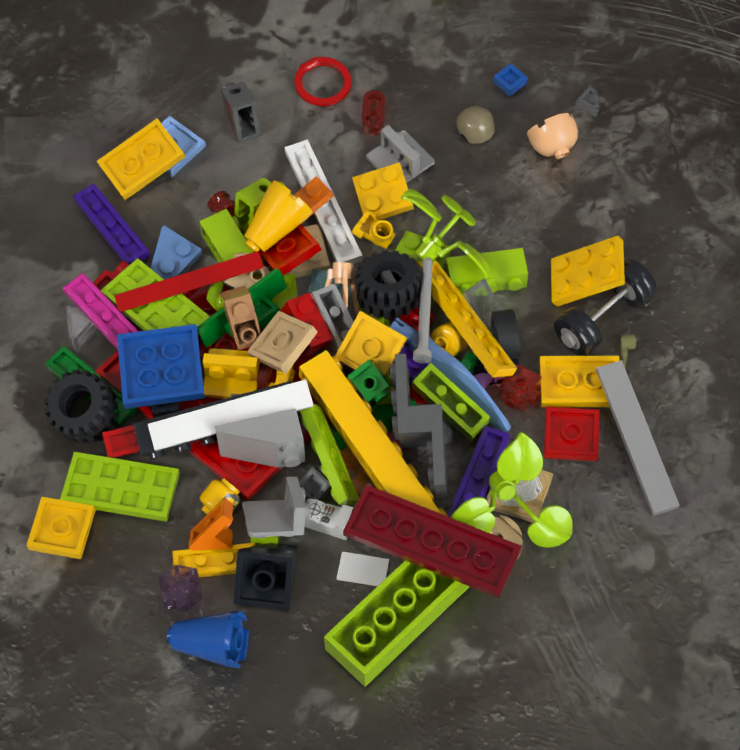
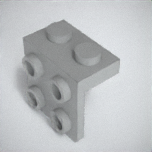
M286 477L285 500L245 501L242 503L243 516L250 537L265 538L271 536L292 537L304 535L305 519L310 517L309 503H305V489L300 487L297 477Z

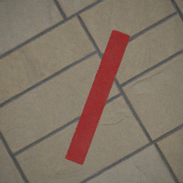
M256 251L126 291L114 297L119 312H123L263 268L264 265L259 252Z

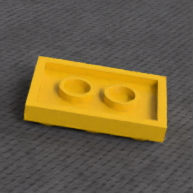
M155 119L97 160V163L124 200H127L186 156L161 122Z
M618 235L551 258L552 303L557 307L625 284L623 239Z
M540 356L541 407H609L598 379L596 368L619 361V356Z

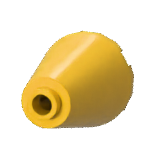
M275 180L269 184L244 235L247 239L245 244L254 252L259 250L265 252L309 218L312 210L299 197L296 198L290 193L291 190Z

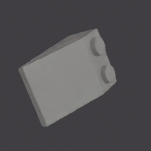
M296 408L215 426L220 456L278 468L285 466L295 467L300 463L306 462L303 435Z

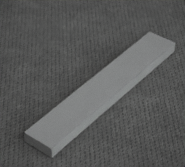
M622 360L597 367L598 379L652 516L678 509L680 506Z

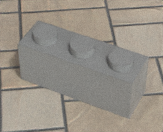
M334 283L311 293L333 337L332 341L325 348L331 357L336 355L354 323ZM339 361L342 365V370L349 367L348 365Z

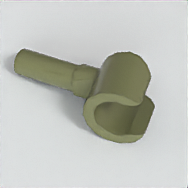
M634 334L621 337L620 361L622 360L624 367L626 366L628 350L636 349Z

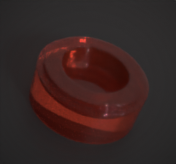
M263 365L260 368L257 377L258 390L269 387L271 382L275 383L276 369L268 365Z

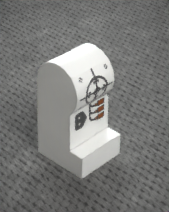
M307 499L306 503H309L310 517L305 519V527L347 541L348 537L343 536V530L353 512V507L347 505L339 507L325 504L317 499Z

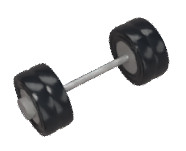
M632 259L624 260L625 284L613 288L617 295L592 317H589L582 310L573 307L556 319L554 322L555 333L567 349L577 356H587L593 349L599 346L602 341V335L594 321L620 298L628 305L640 308L657 293L656 282L642 264Z

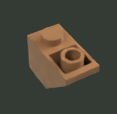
M246 286L220 293L237 349L241 350L251 347L260 336L261 331Z

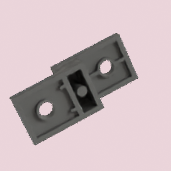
M395 354V363L390 364L393 388H396V390H391L394 414H397V416H392L395 440H400L402 449L427 447L429 465H433V467H428L430 491L436 492L437 499H448L442 405L411 406L409 368L406 354Z

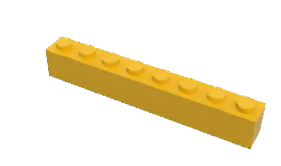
M326 350L299 366V377L301 380H307L310 393L321 406L377 489L448 516L442 508L438 509L432 501L434 497L427 486L422 487L417 479L418 473L412 464L409 463L407 465L401 457L403 452L399 445L389 440L386 435L388 432L385 425L380 420H375L371 414L373 411L370 404L365 398L361 400L356 393L357 387L344 376L341 371L342 365L337 357H331Z

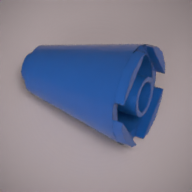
M232 611L177 621L167 631V642L171 644V648L175 651L229 668H240L241 665L238 662L239 660H245L248 649L249 630L243 629L242 622L247 621L244 612Z

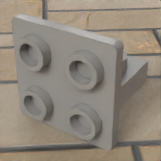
M389 125L381 129V145L367 154V160L376 169L400 162L406 183L434 165V159L405 130L395 132Z

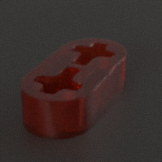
M370 90L364 95L362 107V129L367 134L374 135L380 133L381 129H383L385 118V96L378 90ZM373 100L377 101L376 108H372ZM371 117H376L375 124H370Z

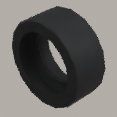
M514 310L493 311L491 313L493 337L510 359L520 358V337Z

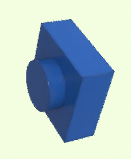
M511 63L493 76V83L509 96L526 85L528 77Z

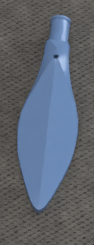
M397 317L390 327L408 337L406 343L409 344L408 348L414 352L418 348V331ZM429 336L428 350L432 352V360L426 364L432 363L490 416V425L500 431L508 432L511 428L509 422L481 384L461 362L434 342Z

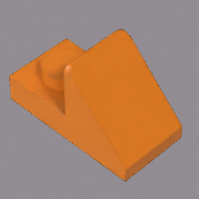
M224 498L190 531L189 549L192 551L230 549L232 547L233 531L228 528L233 521L232 502Z

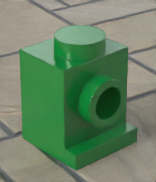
M367 360L347 376L367 402L374 400L376 403L380 402L390 394L388 389L393 386L374 360ZM368 378L374 380L375 384L372 388H368L366 385Z

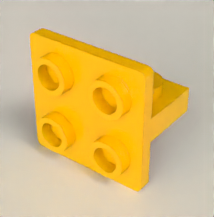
M209 349V354L204 353L203 358L205 397L226 399L231 397V394L240 395L257 390L261 362L258 361L257 357H251L247 351Z

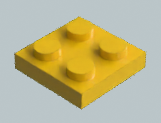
M400 162L352 177L363 214L369 209L377 215L376 218L378 220H382L414 209L412 202L401 199L402 195L408 190Z
M360 311L335 356L339 361L354 370L367 360H374L387 376L390 364H393L395 361V354L400 353L408 337L365 312Z
M41 497L26 545L28 550L82 559L95 515V507L93 505Z

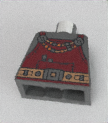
M245 82L227 83L221 89L225 114L238 143L261 136L256 101ZM239 113L245 114L246 119L241 121Z

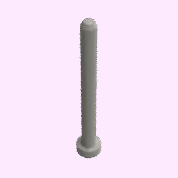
M428 257L422 261L418 348L413 352V360L422 364L429 363L432 360V352L428 350L433 261Z

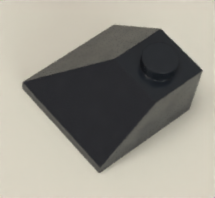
M267 543L238 549L234 604L289 610L296 573L298 546Z

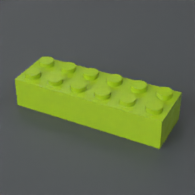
M404 561L324 636L325 650L366 687L470 586Z

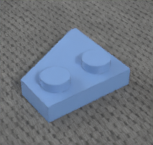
M164 225L161 228L150 269L164 280L185 274L203 255L202 249Z

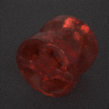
M222 190L215 193L208 201L207 207L212 213H218L227 209L231 217L235 215V201L230 200V195L226 191Z

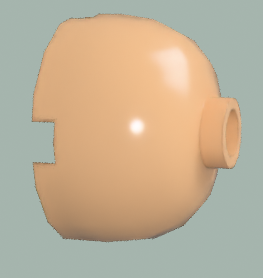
M569 113L558 114L545 119V124L540 128L536 124L528 130L527 136L533 148L543 156H555L556 159L567 156L570 153L569 149L575 145L578 139L577 124L573 115H569Z

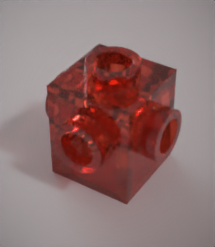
M518 364L513 376H505L500 385L502 389L501 400L511 409H519L525 412L528 405L533 406L540 395L538 390L540 389L542 376Z

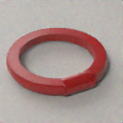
M313 57L299 65V69L295 74L294 85L298 95L307 103L315 106H331L342 101L351 89L352 79L348 69L338 60L329 57ZM328 66L341 73L344 85L341 91L332 97L317 98L310 95L304 89L302 79L308 71L315 67Z

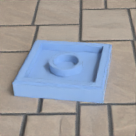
M169 116L161 124L186 156L166 171L168 175L173 177L206 147V143L199 136Z

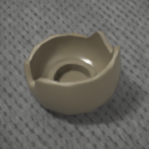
M476 105L468 107L457 117L458 132L460 135L463 134L469 143H483L491 139L495 133L493 116L484 107Z

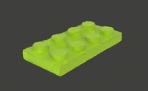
M137 258L107 284L101 292L118 309L115 295L164 279ZM183 294L174 295L121 312L143 331L192 324L199 326L210 317Z
M74 452L60 500L93 505L95 510L167 522L180 472L177 468Z

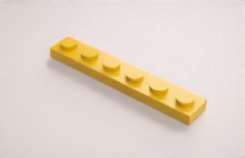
M417 261L416 264L421 268L422 277V261ZM433 261L431 287L433 299L440 305L447 318L451 320L459 334L465 339L473 353L479 358L492 377L513 376L517 369L515 364L439 263Z

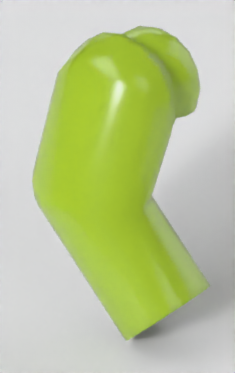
M223 281L210 284L207 293V301L216 311L223 308L220 296L224 286Z

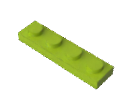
M313 404L314 407L300 410L302 415L301 422L312 439L311 446L318 454L322 463L321 470L324 476L328 478L332 487V497L339 505L353 506L357 504L359 500L358 494L321 406Z

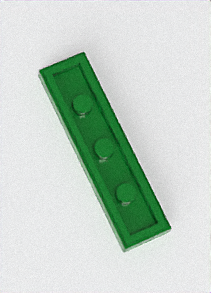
M65 346L60 348L45 362L46 367L60 379L63 378L62 374L66 372L72 375V370H79L81 373L83 370H87L91 374H96L95 370ZM108 384L117 397L115 401L118 403V409L114 410L117 418L116 420L112 419V421L121 428L138 410L137 408L124 409L122 394ZM91 395L82 396L91 403Z

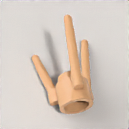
M334 262L333 269H327L325 287L331 285L333 279H335V284H342V299L347 308L348 285H351L354 310L357 317L360 307L359 301H357L356 271H353L354 264Z

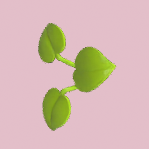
M408 189L401 199L414 203L433 218L426 236L422 239L423 243L415 251L422 260L428 257L434 261L438 256L443 257L449 251L460 248L479 266L487 281L491 274L490 264L481 253L468 243L464 244L462 241H458L444 249L446 243L442 238L455 222L462 218L468 225L474 226L476 224L474 217L467 210L461 208L460 204L454 199L443 195L442 201L456 215L439 235L434 233L431 236L437 221L439 222L442 217L424 195L415 189Z
M520 432L516 439L501 453L497 461V471L489 478V485L492 489L489 492L491 497L490 506L485 498L474 497L465 501L450 517L490 533L495 525V517L491 512L495 509L496 497L500 500L514 498L534 520L527 529V534L534 544L546 548L556 547L565 543L572 535V518L564 507L559 505L548 506L540 512L538 517L516 493L515 484H518L520 479L524 481L534 480L540 474L543 467V458L539 448L523 432Z

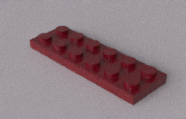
M367 484L343 530V536L497 598H500L522 547Z

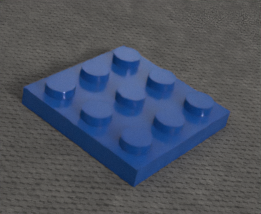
M196 324L117 334L124 409L205 398Z

